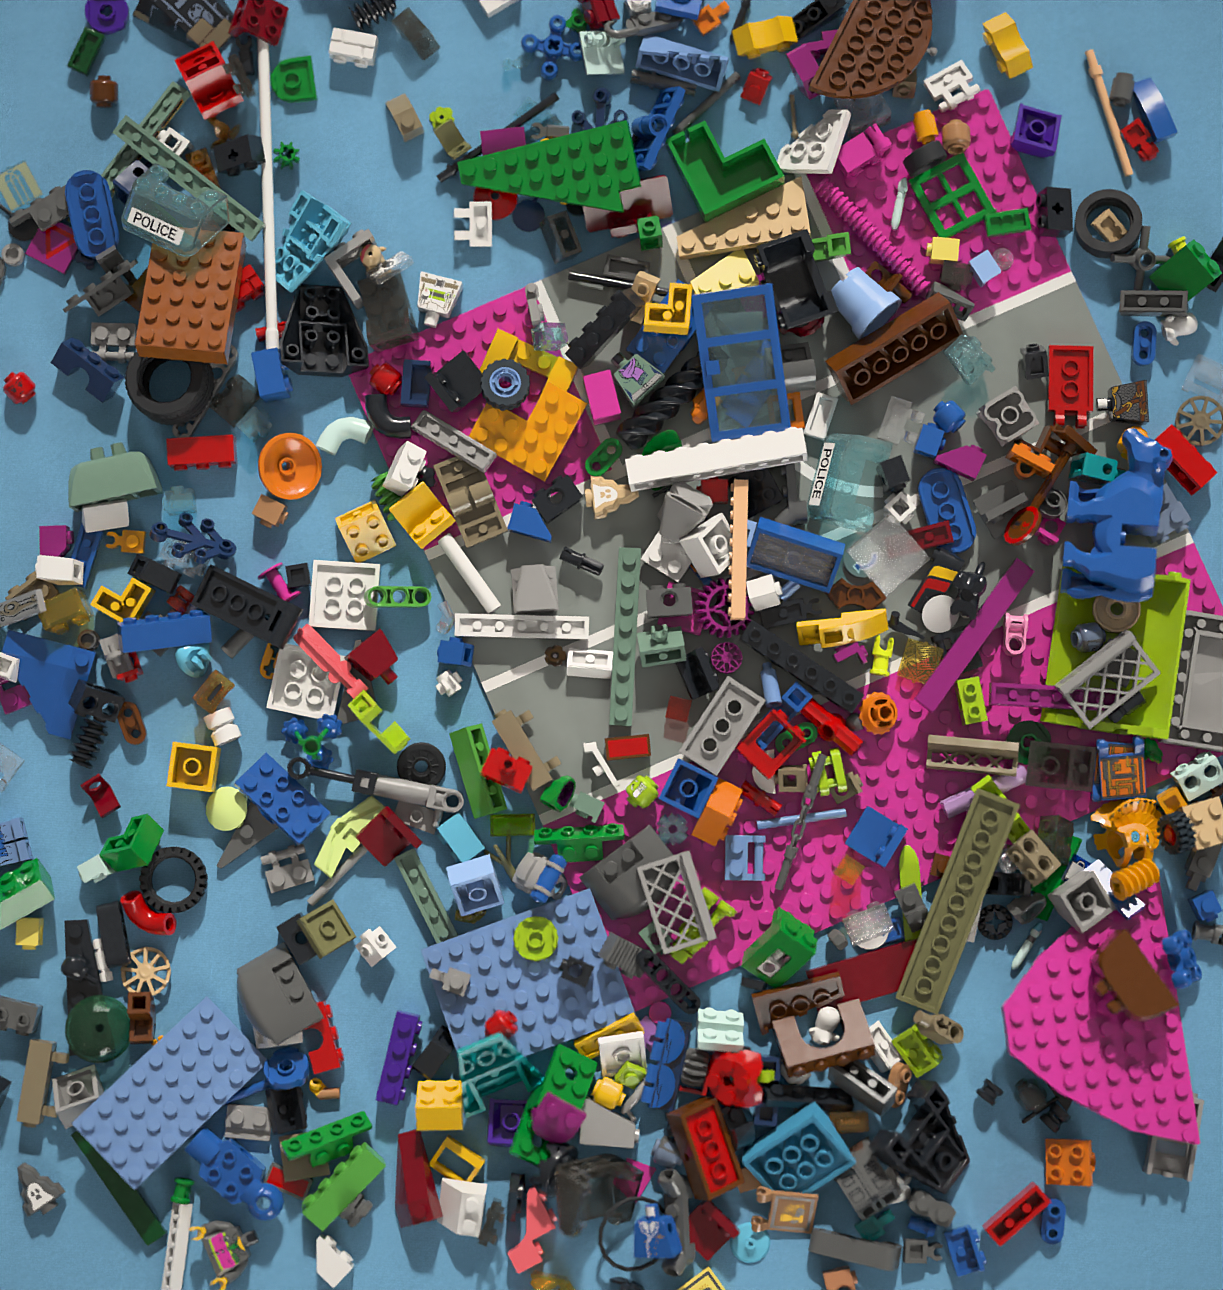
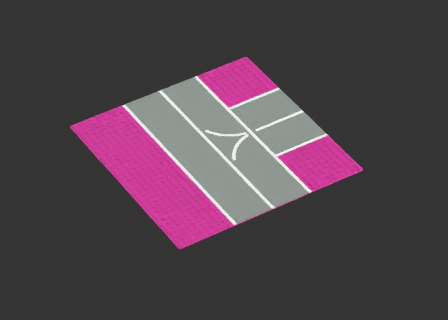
M988 89L975 94L974 98L969 101L964 100L957 104V107L953 110L948 109L942 113L938 109L931 112L935 117L939 134L935 141H940L942 145V128L951 120L959 119L970 127L971 144L963 153L992 206L997 209V212L1028 208L1031 230L986 237L984 220L950 237L952 239H960L958 262L955 266L929 263V257L926 256L927 243H931L932 238L938 237L908 183V180L914 177H910L903 164V160L908 155L924 146L922 142L917 141L913 121L884 132L883 135L889 138L892 146L884 151L882 160L874 165L869 163L864 166V171L855 177L850 175L846 178L836 163L832 174L789 173L784 175V184L802 176L811 239L849 232L851 255L816 262L826 291L832 290L840 280L844 281L848 278L846 274L856 267L866 272L873 261H877L891 274H896L895 271H891L890 266H886L885 261H881L882 257H878L876 251H872L871 246H867L866 241H862V237L857 236L858 232H853V227H849L848 222H844V218L839 217V213L834 212L833 207H829V202L825 203V198L820 197V193L814 191L816 185L822 179L829 177V181L834 182V186L840 188V193L844 192V197H848V201L853 202V206H857L859 208L858 211L864 213V217H868V222L872 221V226H876L878 228L877 231H881L883 233L882 236H886L887 241H891L892 246L897 247L896 251H901V256H905L907 258L906 261H910L911 266H915V270L917 272L920 271L922 277H926L925 281H930V286L920 296L916 297L915 292L912 291L911 298L905 304L901 302L900 307L888 322L923 302L934 281L946 286L975 305L966 321L957 319L965 337L852 406L840 394L825 362L835 354L859 341L852 332L851 325L838 311L826 316L822 326L814 334L805 337H798L791 332H787L785 335L779 333L781 345L808 342L811 357L814 359L816 387L814 390L800 391L805 427L817 392L838 398L825 440L821 441L804 435L808 461L795 463L797 501L806 500L808 522L807 524H796L794 528L844 543V552L847 546L855 540L868 539L873 541L882 553V564L879 570L869 577L854 576L845 567L843 553L833 584L841 578L849 584L863 586L873 581L887 597L886 600L873 610L886 609L887 620H890L892 611H898L900 613V622L925 637L923 640L912 635L896 632L889 627L887 631L878 634L880 635V647L883 650L887 649L888 640L890 638L894 639L892 658H889L888 672L890 674L889 676H878L869 673L873 666L874 656L872 651L876 636L857 642L859 646L863 645L869 655L866 657L867 663L862 665L855 653L836 664L832 655L836 653L834 649L839 646L821 648V643L799 646L797 623L767 629L863 693V698L852 714L858 712L860 715L859 708L862 706V700L866 699L867 695L873 692H883L885 695H889L895 702L898 715L895 726L883 735H874L872 732H867L866 727L862 730L854 731L853 733L864 743L853 756H850L833 740L825 741L817 734V738L813 743L795 751L782 764H807L809 785L813 771L810 770L808 758L812 757V752L821 751L822 754L830 756L829 749L838 747L844 774L846 775L849 772H853L854 775L858 774L863 783L861 787L863 792L839 804H836L831 793L826 796H820V792L817 793L813 806L808 810V813L845 808L847 817L806 823L803 836L798 840L796 846L798 852L795 859H793L783 890L776 889L775 885L785 857L786 846L790 845L792 840L791 832L794 825L758 830L757 821L800 815L804 792H779V785H775V794L766 793V795L783 805L775 817L759 805L758 807L753 805V801L741 794L740 798L743 799L738 811H733L737 815L731 826L726 825L729 828L726 835L766 836V842H763V874H765V881L725 880V838L724 840L719 839L716 846H713L692 836L691 834L698 818L658 799L678 758L708 772L680 754L679 750L719 689L692 700L675 662L642 668L636 635L632 726L609 725L612 672L611 679L567 675L569 648L613 652L619 547L641 548L642 558L660 530L661 521L657 517V513L667 492L662 493L654 498L652 494L662 489L658 491L652 489L639 490V497L629 504L620 505L617 511L608 513L606 518L595 520L592 507H586L585 489H590V475L585 468L586 460L604 440L608 438L619 440L622 444V455L602 477L607 480H614L618 485H629L625 459H630L634 455H642L646 444L640 449L631 450L616 434L617 428L624 420L631 418L634 411L640 405L648 402L653 392L664 387L670 376L680 372L687 360L696 357L699 351L696 331L685 349L680 351L665 371L664 381L632 408L613 379V374L618 368L611 362V359L619 352L628 360L633 357L626 351V348L643 327L644 321L642 324L630 320L590 365L578 369L568 393L588 403L583 376L610 370L621 411V420L594 426L589 404H587L545 482L498 455L487 469L485 476L507 528L514 503L520 504V501L532 504L533 494L541 488L546 490L551 487V482L560 475L563 478L566 475L570 477L582 494L583 500L549 524H546L542 518L552 536L551 543L508 531L467 548L455 521L423 548L454 621L455 613H488L438 544V541L448 533L453 536L501 604V607L491 614L589 617V640L462 637L464 643L474 645L472 662L494 713L497 714L505 709L507 712L511 710L514 716L518 717L527 710H530L534 718L521 725L523 731L543 764L555 756L561 762V765L549 771L553 780L533 791L529 783H526V788L544 828L584 827L586 825L603 826L611 823L623 824V840L602 841L604 859L650 824L673 855L684 851L690 852L701 890L705 887L719 897L716 904L709 909V915H712L721 899L737 911L734 917L725 916L714 927L717 938L710 940L705 948L697 951L692 955V958L689 957L683 965L671 957L669 953L661 955L658 952L656 954L689 988L741 966L744 951L771 926L773 912L778 907L786 912H790L796 919L809 925L814 930V933H817L896 898L894 891L901 889L899 858L905 845H910L918 857L921 887L941 878L929 874L934 853L951 856L968 810L948 819L940 805V801L975 785L988 774L926 768L928 735L1005 742L1009 730L1018 722L1032 720L1044 725L1051 736V747L1048 756L1040 763L1033 765L1018 763L1025 767L1030 781L1003 793L1008 800L1020 804L1017 813L1037 836L1096 811L1105 803L1119 800L1094 802L1090 797L1094 771L1092 760L1096 741L1105 739L1108 742L1133 743L1132 738L1140 735L1130 734L1128 736L1080 729L1070 725L1062 726L1041 722L1042 708L989 705L990 682L1046 684L1065 542H1071L1076 549L1084 553H1090L1095 545L1093 544L1092 536L1093 523L1090 522L1081 524L1078 522L1066 523L1058 537L1059 541L1053 546L1042 544L1035 535L1018 546H1012L1007 543L1004 534L993 539L973 500L1012 480L1019 493H1025L1028 499L1025 504L1029 507L1046 477L1042 478L1033 474L1026 480L1018 479L1013 471L1015 463L1005 458L1009 449L1014 445L1013 442L1001 446L990 427L978 418L976 412L984 404L1016 386L1023 394L1026 403L1035 413L1040 423L1018 439H1022L1035 446L1043 428L1049 425L1053 426L1054 412H1047L1048 377L1027 380L1025 378L1024 361L1020 349L1026 348V345L1033 343L1042 345L1047 351L1048 362L1049 345L1093 346V412L1087 413V426H1085V429H1075L1076 416H1064L1065 425L1063 428L1066 425H1070L1098 450L1095 455L1117 460V468L1128 471V460L1121 456L1117 449V443L1125 429L1132 426L1142 428V426L1111 422L1109 420V411L1096 410V398H1108V390L1111 387L1123 384L1057 238L1039 236V228L1037 227V194L1018 152L1010 144V134ZM944 149L947 153V157L942 162L954 157L957 154H951L946 149ZM960 165L943 173L952 191L969 183ZM937 176L921 184L930 203L947 195ZM905 177L907 178L908 188L905 193L899 226L893 231L891 220L898 193V184ZM974 191L957 199L967 218L983 210ZM952 203L935 211L945 230L961 222ZM700 212L661 228L662 248L641 251L640 240L637 238L535 282L534 284L538 286L539 291L537 304H542L545 321L541 322L542 328L533 330L525 287L439 323L436 327H430L368 354L369 367L350 374L349 377L368 419L365 408V396L380 394L369 383L371 378L369 372L376 364L381 366L384 363H389L403 376L404 359L431 361V372H437L461 351H466L480 369L497 329L514 335L519 340L554 356H560L571 361L565 355L569 349L567 345L576 336L579 338L584 333L582 328L588 322H594L597 318L596 313L604 305L607 307L612 302L610 298L616 291H623V289L568 280L569 271L606 277L603 276L607 254L650 262L649 274L660 278L658 287L669 289L670 283H676L678 279L685 284H690V281L732 252L680 260L677 236L705 223ZM757 247L744 249L755 274L761 275L760 269L756 266L753 257L757 253ZM988 249L1001 269V273L980 287L966 265L970 260ZM875 269L871 273V278L875 282H879L882 278V273ZM900 280L899 283H901L905 288H907V289L910 291V288H911V287H910V286H906V285H905L906 282H905V281L902 282V281ZM655 294L652 303L660 304L664 297ZM742 305L738 312H745ZM962 306L959 308L961 312L964 309ZM714 309L710 311L704 319L706 338L726 335L716 326L717 314L731 312ZM768 318L763 319V330L769 329ZM736 343L721 345L720 347L731 359H728L726 368L720 374L712 375L713 387L734 385L735 376L732 368L747 366L754 355L762 359L763 357L756 353L758 349L745 350L744 346L739 347ZM525 368L530 378L529 394L524 403L510 411L528 420L548 378ZM502 381L499 385L506 389L511 386V383ZM402 385L392 396L390 394L387 395L389 412L397 417L410 416L411 426L424 409L469 436L487 403L481 393L459 412H451L431 385L429 409L402 407L400 403ZM704 388L696 389V394H695L694 398H695ZM726 395L720 396L722 400L726 397ZM693 399L689 403L680 404L678 414L671 419L664 420L662 429L656 434L648 435L647 439L648 442L657 434L671 429L677 432L681 439L682 447L692 448L700 443L714 444L719 441L712 442L709 418L701 425H696L692 421L690 412L693 408ZM792 399L788 400L790 421H793L795 418ZM950 400H953L966 413L964 418L966 422L955 433L944 432L943 437L946 438L943 450H938L936 456L966 445L978 446L983 449L982 453L987 455L973 482L958 475L976 526V537L971 547L965 552L957 554L958 557L965 560L960 571L975 572L976 567L981 562L985 563L983 575L986 577L987 586L985 592L980 596L978 609L1016 558L1035 571L1005 612L1013 616L1028 615V629L1024 651L1015 657L1004 653L1003 615L978 649L983 666L962 673L957 679L962 680L979 676L988 719L984 722L962 726L954 684L935 711L931 713L914 700L925 684L919 679L927 676V674L917 677V671L916 673L914 669L910 671L905 664L906 660H904V656L907 658V656L913 654L915 645L912 644L920 642L923 644H916L917 670H935L938 666L936 645L932 643L930 637L940 633L932 632L926 628L922 620V614L907 605L932 564V561L929 560L931 555L938 548L933 547L889 559L883 538L884 536L928 526L918 497V484L929 470L943 467L934 464V459L914 453L913 450L922 425H927L928 423L936 424L933 421L935 414L933 409L941 401L946 403ZM779 401L773 402L775 421L778 423L781 422ZM767 403L763 404L750 423L751 426L770 424ZM720 405L716 409L719 431L742 428L741 424L725 414L727 410ZM374 428L373 433L389 469L398 449L407 441L427 451L424 460H426L425 465L427 468H432L435 472L433 477L435 485L428 488L454 518L433 465L451 459L455 455L415 432L412 428L411 438L409 439L387 437ZM1051 432V438L1065 444L1058 436ZM824 443H835L819 506L809 505ZM612 446L607 449L609 454H613L616 451ZM1043 449L1041 454L1049 457L1051 463L1055 464L1058 456ZM901 455L910 478L902 492L904 494L907 493L915 501L916 509L912 512L915 516L906 524L901 522L896 525L895 522L891 524L883 515L885 513L883 508L886 505L884 501L891 495V492H884L876 467L882 461ZM1072 457L1069 458L1052 486L1059 489L1066 497V510L1059 517L1064 522H1067L1070 481H1075L1085 490L1100 489L1104 486L1069 479ZM599 463L592 465L594 470H599L601 467ZM1025 463L1020 464L1022 473H1030L1029 465ZM780 466L769 467L768 469L782 493V485H786L785 477H781ZM739 473L718 476V478L729 480ZM701 480L686 482V484L696 489V486H700ZM729 485L728 503L713 504L706 517L710 519L719 513H723L729 525H732L733 519H730V511H733V506H730V498L733 497V492H731ZM555 492L551 494L550 501L552 503H559L563 497L560 493ZM783 499L780 503L772 505L748 520L757 522V524L760 517L774 521L786 507L787 499ZM899 506L894 507V510H895L898 514H900V513L902 512V508H901V507H899ZM1051 520L1046 522L1045 530L1047 532L1055 533L1058 526L1056 522ZM1188 528L1178 534L1175 530L1168 534L1170 538L1159 545L1157 542L1150 545L1145 536L1126 534L1124 546L1157 548L1156 575H1168V572L1182 573L1183 578L1191 579L1186 610L1223 616V606ZM566 546L580 554L586 553L587 557L604 565L602 573L597 576L581 568L578 570L576 566L560 560L559 558L562 551H564V547ZM640 560L637 633L651 631V626H654L655 630L663 629V626L657 625L659 618L648 619L646 590H650V586L663 585L664 589H667L669 581L677 583ZM730 563L719 575L709 577L712 580H715L716 582L718 581V578H723L724 581H726L727 578H731V574H729V566H732V563ZM538 564L555 566L559 610L514 614L511 569ZM690 567L679 582V584L685 583L686 586L703 590L704 586ZM746 567V581L770 575ZM772 575L775 582H779L781 587L789 581ZM952 583L945 595L955 600L958 588ZM799 584L801 587L786 600L791 601L803 598L804 604H808L811 599L818 598L819 602L813 603L812 609L814 611L822 610V613L817 616H813L810 613L807 614V621L841 618V613L866 611V609L858 605H846L837 609L823 591ZM718 591L712 596L709 606L716 604L717 595H719ZM724 605L716 608V610L725 611L728 610V607L731 608V606ZM750 606L749 610L754 611V615H748L747 617L763 626L760 611L755 612L753 606ZM710 613L712 619L717 624L723 626L719 616L716 613ZM959 613L957 623L950 630L968 624L971 619L964 618ZM744 622L746 628L748 627V625H749L750 623H745V622ZM710 627L706 630L702 629L700 636L682 632L686 654L700 647H703V650L707 652L712 671L718 676L719 687L722 686L727 676L765 699L760 672L763 670L762 664L770 661L739 641L744 631L739 629V635L735 636L732 633L731 638H726L725 635L722 638H718L716 633L710 635ZM949 638L943 640L947 652L952 647ZM1010 640V649L1018 651L1019 643L1015 640ZM731 642L741 650L742 663L733 673L723 674L716 671L712 666L711 653L720 643ZM559 645L566 652V660L562 662L561 666L554 667L545 662V650L548 647ZM918 648H935V649H918ZM918 650H935V651H918ZM918 652H935V653H918ZM913 654L909 658H912L914 662H909V664L916 667V660L913 658L915 654ZM929 657H933L935 662L936 658V663H927V659L929 662ZM770 662L772 668L776 669L781 697L797 681L813 696L814 700L831 714L838 713L845 721L850 716L841 708ZM919 665H936V666H919ZM903 666L908 670V673H904V675L900 671ZM919 667H936V668H919ZM734 701L730 702L728 710L736 714L740 711V705ZM765 702L738 744L771 709L766 707ZM799 711L789 724L794 727L803 722H812ZM719 720L716 722V729L719 732H726L728 724L723 720ZM783 728L779 734H781V733H783V732H785V731H787V730H786L785 728ZM803 730L805 733L804 737H809L811 734L810 730ZM649 734L651 756L607 761L605 738ZM777 736L763 750L765 752L774 749V758L779 755L775 748ZM1025 737L1023 739V746L1030 749L1033 748L1032 742L1034 739ZM1149 738L1157 742L1163 756L1161 757L1162 762L1160 764L1155 761L1152 762L1149 758L1144 760L1146 788L1171 778L1170 773L1175 771L1179 765L1193 761L1200 753L1211 752L1215 757L1222 756L1223 753L1160 743L1158 739ZM706 739L703 743L704 749L707 751L715 750L716 743L714 740ZM784 739L782 745L786 747L790 740ZM596 742L598 751L613 773L619 786L614 788L606 773L597 777L592 768L600 763L592 751L585 752L583 743ZM734 748L716 777L741 788V785L746 780L760 791H763L754 782L752 775L753 765ZM932 753L931 762L941 763L946 759L942 753ZM958 755L953 759L958 765H964L969 761L964 755ZM981 757L975 761L980 767H986L991 763L987 757ZM1003 759L998 764L1003 769H1009L1013 767V760ZM832 765L825 766L827 779L835 778ZM568 775L576 782L574 794L579 795L581 791L605 802L596 823L592 822V816L589 815L588 819L575 814L577 809L569 806V804L561 812L552 810L542 804L539 800L545 788L549 787L554 780ZM638 775L644 777L648 775L659 786L657 789L659 796L647 808H642L639 805L635 808L626 799L629 796L626 792V787ZM788 775V777L794 779L795 775ZM837 786L835 787V792L839 796H844L848 792L838 793ZM806 798L804 805L808 804L809 806L811 799ZM867 806L895 823L908 828L885 868L845 845V841ZM797 824L795 834H800L802 825ZM1008 837L1002 851L1013 845ZM748 842V874H754V842ZM551 844L555 855H558L557 844ZM601 860L567 862L564 876L568 881L567 883L572 894L587 889L579 877ZM680 873L678 879H680V880L683 881L682 876H681V873ZM676 881L670 893L682 899L686 891L685 885ZM669 895L663 907L674 913L680 900ZM687 895L686 898H685V901H687V902L690 903L689 898H688V895ZM594 898L607 937L612 932L652 952L638 933L653 921L650 909L630 918L611 920ZM663 899L660 900L657 904L661 905ZM683 902L677 915L689 920L693 912L691 906ZM654 905V909H655V912H656V913H657L659 907H657V906ZM661 910L658 921L667 927L673 915ZM676 917L670 929L679 933V927L684 920ZM668 931L667 934L673 940L669 944L674 946L673 942L676 941L678 935ZM654 932L650 937V941L655 945L660 944L657 932ZM649 962L648 965L652 968L654 964ZM665 969L658 971L656 975L657 980L664 979L666 976ZM643 973L641 979L633 976L631 979L621 974L635 1012L668 998L645 973ZM678 983L674 984L670 990L671 994H677L680 990V985Z

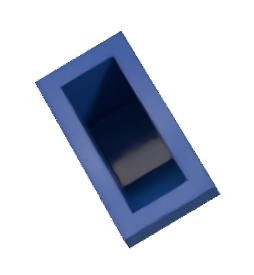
M520 501V504L514 503L507 528L508 531L551 543L552 536L538 511L533 508V504Z

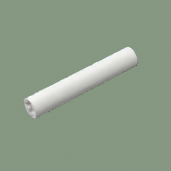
M448 533L442 537L438 544L487 613L491 614L501 607L497 598L453 536Z

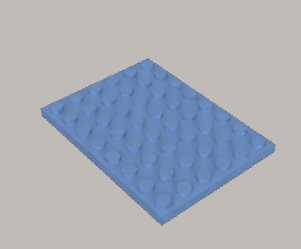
M590 888L421 949L429 975L432 968L448 973L449 967L471 974L464 996L442 989L444 982L431 978L456 1051L487 1038L484 1030H486L485 1022L497 1010L510 1011L516 1016L518 1031L508 1041L524 1057L607 1027L630 1013H635L619 967L616 966L615 970L605 966L602 964L604 959L598 956L602 945L607 940V934ZM527 917H545L557 929V948L545 960H527L515 948L513 940L515 929ZM570 955L594 966L586 988L561 977L562 972L558 970L563 958L568 960ZM573 964L570 966L569 974L571 976L578 977L581 975L582 968L580 965Z

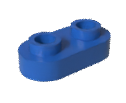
M1149 321L1140 322L1133 330L1132 359L1139 366H1147L1155 358L1157 330L1154 324ZM1141 330L1147 332V337L1141 336ZM1144 352L1146 359L1140 358L1139 353Z
M1049 1198L1051 1203L1041 1212L1040 1236L1046 1243L1054 1245L1059 1243L1064 1235L1066 1208L1059 1199ZM1054 1206L1058 1207V1212L1051 1214V1208ZM1051 1229L1056 1230V1235L1054 1237H1049V1231Z

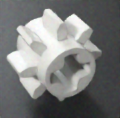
M449 669L436 678L439 684L435 687L441 695L446 693L450 697L462 689L459 683L463 680L457 671L452 674Z

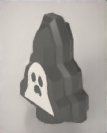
M25 1162L17 1167L18 1180L23 1186L21 1196L24 1204L22 1208L26 1216L29 1217L38 1211L44 1215L58 1205L56 1199L66 1192L59 1182L54 1183L48 1176H41L36 1168Z

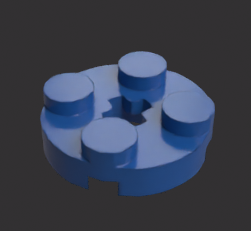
M280 1048L273 1052L274 1056L269 1060L267 1058L265 1061L264 1074L273 1089H291L306 1083V1077L310 1071L309 1061L304 1052H299L297 1048ZM287 1065L291 1068L288 1071H282Z

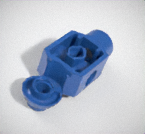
M205 1126L185 1148L184 1151L201 1165L198 1175L232 1205L244 1201L250 1214L262 1221L272 1220L280 1214L284 1203L282 1193L276 1186L262 1183L266 1167L234 1138L222 1141ZM261 1197H266L269 1200V1208H262L259 1205Z

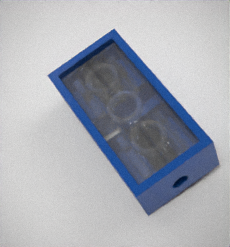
M760 517L747 555L746 567L830 593L844 553L845 544Z

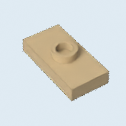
M1106 209L1091 223L1092 227L1105 242L1120 240L1128 232L1109 209Z

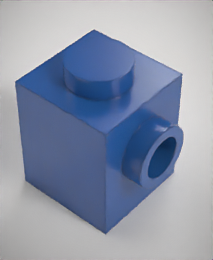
M934 423L923 424L913 452L934 459L938 450L942 451L946 438L943 435L945 431L940 430V426Z
M450 637L449 641L441 640L437 650L438 662L447 665L471 667L474 645L463 643V639Z
M1206 890L1187 899L1197 920L1210 922L1218 918L1217 914L1223 911L1213 890Z

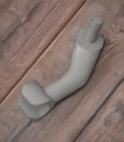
M645 1077L621 1108V1113H627L632 1122L636 1120V1117L630 1110L640 1100L643 1086L652 1085V1083L645 1081Z

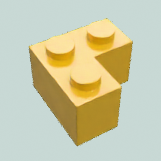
M670 283L668 304L646 303L643 332L688 335L692 285Z
M132 577L121 596L101 585L90 605L119 622H123L124 618L130 617L139 620L156 591Z

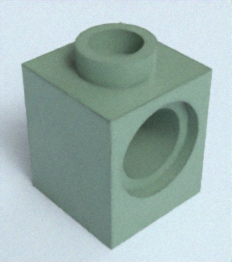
M652 921L638 933L654 954L659 952L662 955L661 944L655 945L650 941L651 935L656 932L654 922ZM660 927L662 934H664V928ZM667 934L664 940L666 947L669 948L672 947L669 943L673 940Z

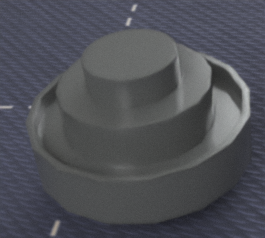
M1052 487L1038 508L1041 516L1046 519L1059 518L1066 510V497L1059 489Z

